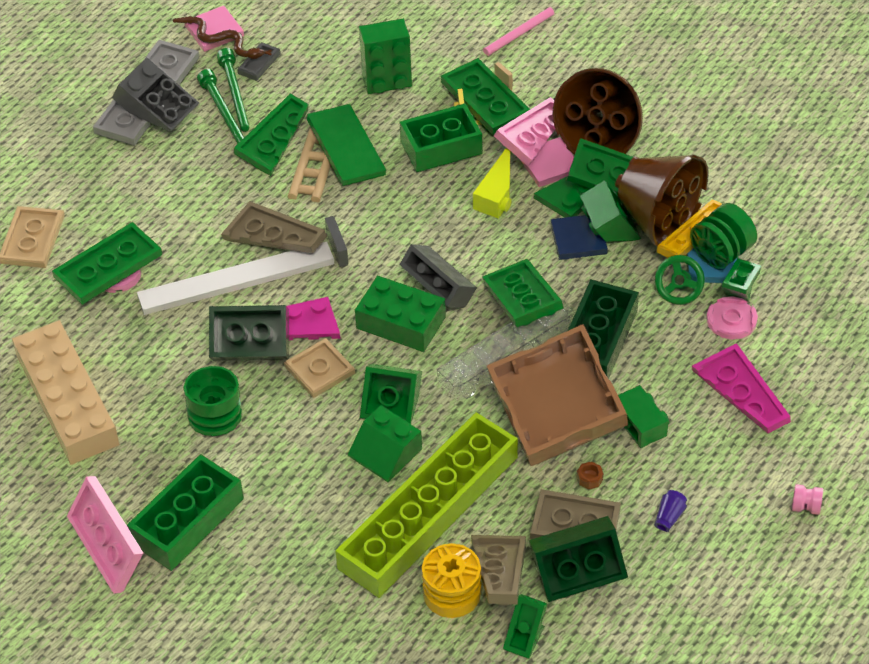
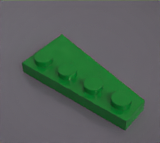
M290 93L234 147V154L271 176L307 114L309 104Z
M567 176L534 193L535 200L564 218L578 216L583 211L581 206L584 203L580 195L590 190V188L567 181Z

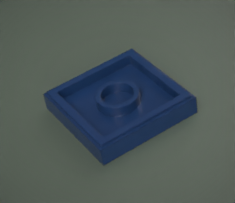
M586 215L551 219V229L559 260L605 255L608 253L606 241L600 234L596 236L589 226V223L592 221Z

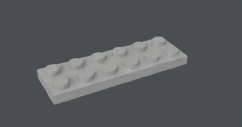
M158 40L145 59L149 58L180 85L199 59V51ZM113 99L94 124L93 131L94 134L135 146L151 123L130 114Z

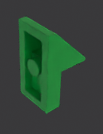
M737 258L722 283L724 294L742 298L748 302L752 286L760 274L761 265Z
M523 594L519 595L518 604L514 608L503 650L530 659L545 628L541 624L548 603Z

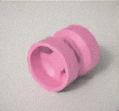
M795 484L792 511L801 512L804 509L811 514L820 515L823 488L814 487L813 489H806L804 485Z

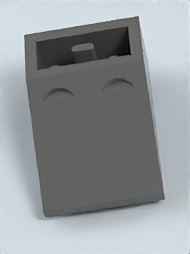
M149 58L141 62L118 84L112 96L130 114L169 132L199 105V102Z

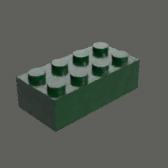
M590 279L567 331L584 325L598 353L602 370L609 379L637 314L639 292Z

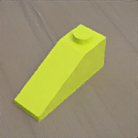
M508 148L503 151L473 192V209L498 219L503 212L509 210L512 202L510 198V150Z

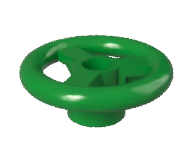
M674 255L665 259L659 265L655 274V286L658 293L664 300L672 304L684 305L691 303L699 297L704 288L705 277L701 266L693 258L685 255ZM681 263H686L694 269L697 281L692 280L691 274L681 268ZM672 264L674 273L671 276V283L664 288L662 283L663 273ZM678 275L684 277L683 284L677 283L676 278ZM688 287L694 289L691 294L685 297L670 295L675 289H686Z

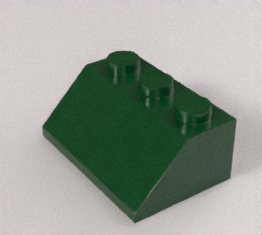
M609 516L529 540L534 562L548 602L628 578L617 532Z

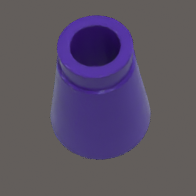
M668 490L666 494H663L654 526L657 529L669 532L670 528L686 510L687 498L675 490Z

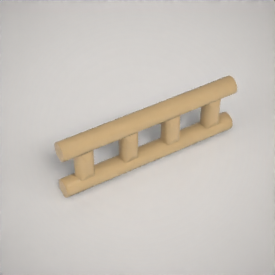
M311 128L309 129L295 171L288 198L296 200L298 194L312 195V202H320L331 164L324 152L312 151L314 144H319ZM309 160L322 162L321 168H307ZM303 177L317 178L315 186L302 185Z

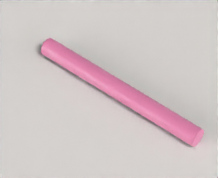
M549 7L485 47L483 52L488 56L553 16V9Z

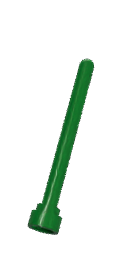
M223 48L217 52V60L219 65L225 69L240 128L243 132H247L250 126L233 67L236 62L235 54L232 49Z
M204 69L197 75V80L202 88L209 91L238 144L244 136L216 87L217 77L211 69Z

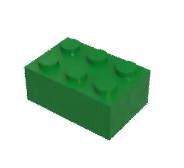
M404 18L359 26L362 77L367 94L412 87L410 35Z
M466 103L399 121L400 142L416 173L483 154L482 132Z
M378 275L355 309L356 329L421 352H425L446 318L445 298Z

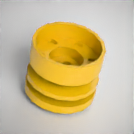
M450 543L440 545L426 555L422 564V585L424 601L429 609L437 615L447 618L463 617L472 612L479 604L481 598V565L479 558L473 550L464 545Z

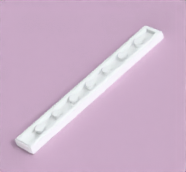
M326 241L321 243L314 253L289 251L139 291L137 295L143 314L147 315L333 265L334 257Z

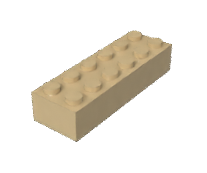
M58 320L12 338L16 356L70 465L119 446L116 427L61 321Z

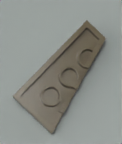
M251 201L246 204L221 234L223 240L307 253H314L327 237L324 229Z
M471 535L473 551L480 561L481 579L488 603L501 606L518 604L526 550V536Z

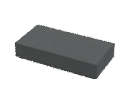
M261 42L256 48H260L264 52L272 50L270 52L272 55L264 54L257 59L247 58L237 69L238 74L257 81L281 54L279 48Z
M326 217V234L339 267L347 266L349 264L348 251L335 217Z

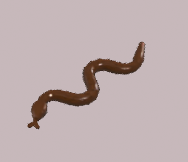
M188 16L173 19L174 23L198 24L197 37L202 42L211 44L228 38L234 39V51L241 57L257 59L264 54L272 55L270 53L272 50L265 52L260 48H251L248 51L243 50L244 38L236 30H223L222 32L208 35L205 33L207 28L206 22L202 18Z

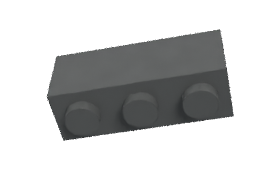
M411 244L399 264L432 294L445 298V305L447 307L465 308L477 289L473 283L430 246Z

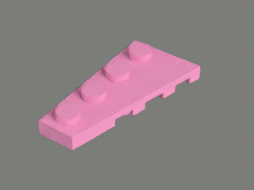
M551 97L499 128L494 135L503 146L508 148L528 167L555 131L553 122L554 100Z

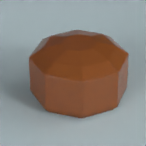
M594 462L583 463L577 470L578 483L586 489L597 488L603 481L604 473L602 468Z

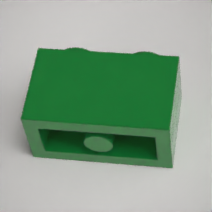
M641 385L618 395L627 413L628 425L624 426V428L640 449L667 436L670 423L667 414L657 407L653 396L650 393H646Z

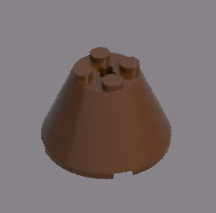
M588 68L572 75L558 89L553 103V122L557 135L561 136L567 145L566 148L574 155L580 138L626 154L639 138L643 123V112L637 92L625 78L608 69Z
M697 155L647 158L634 156L624 174L618 176L615 187L618 188L619 201L655 246H658L700 210L702 203L698 201L702 189L707 190L708 165L702 157Z

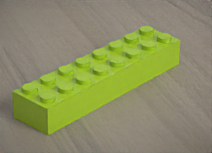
M475 412L335 550L337 569L380 598L518 458V438Z

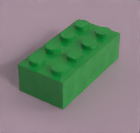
M200 454L127 524V527L142 552L172 571L244 499L241 480Z

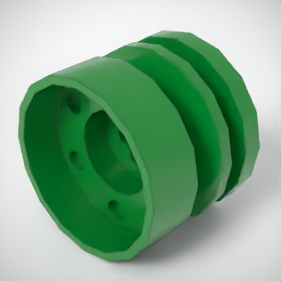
M732 203L720 205L708 217L698 222L690 231L691 243L698 256L709 266L716 269H724L731 262L735 261L739 255L745 253L757 242L758 236L756 226L750 216L739 206Z
M208 366L192 372L186 378L183 389L189 425L194 431L205 436H219L234 430L242 418L237 376L231 370L224 367Z

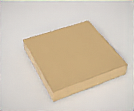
M326 338L284 362V367L313 398L355 374V368Z

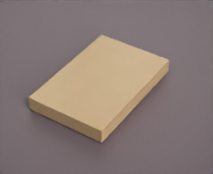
M17 206L0 251V264L46 268L65 216L64 210Z

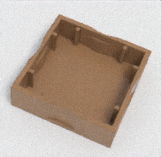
M584 325L552 337L535 348L517 352L487 365L490 379L530 466L539 464L628 425L627 413L612 382L602 370L598 353Z

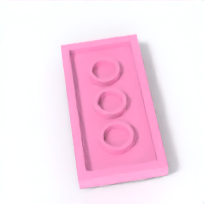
M96 476L86 477L67 518L113 594L121 593L126 588L143 552Z

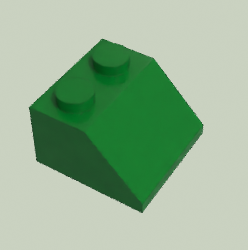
M605 180L580 195L584 203L581 206L587 218L591 219L592 222L589 223V226L596 236L600 234L606 242L636 241L641 239L631 215L619 201L617 193Z
M378 364L366 366L360 418L366 419L382 405L412 424L420 394L422 371Z
M380 405L363 421L348 452V456L386 482H389L422 450L421 430Z

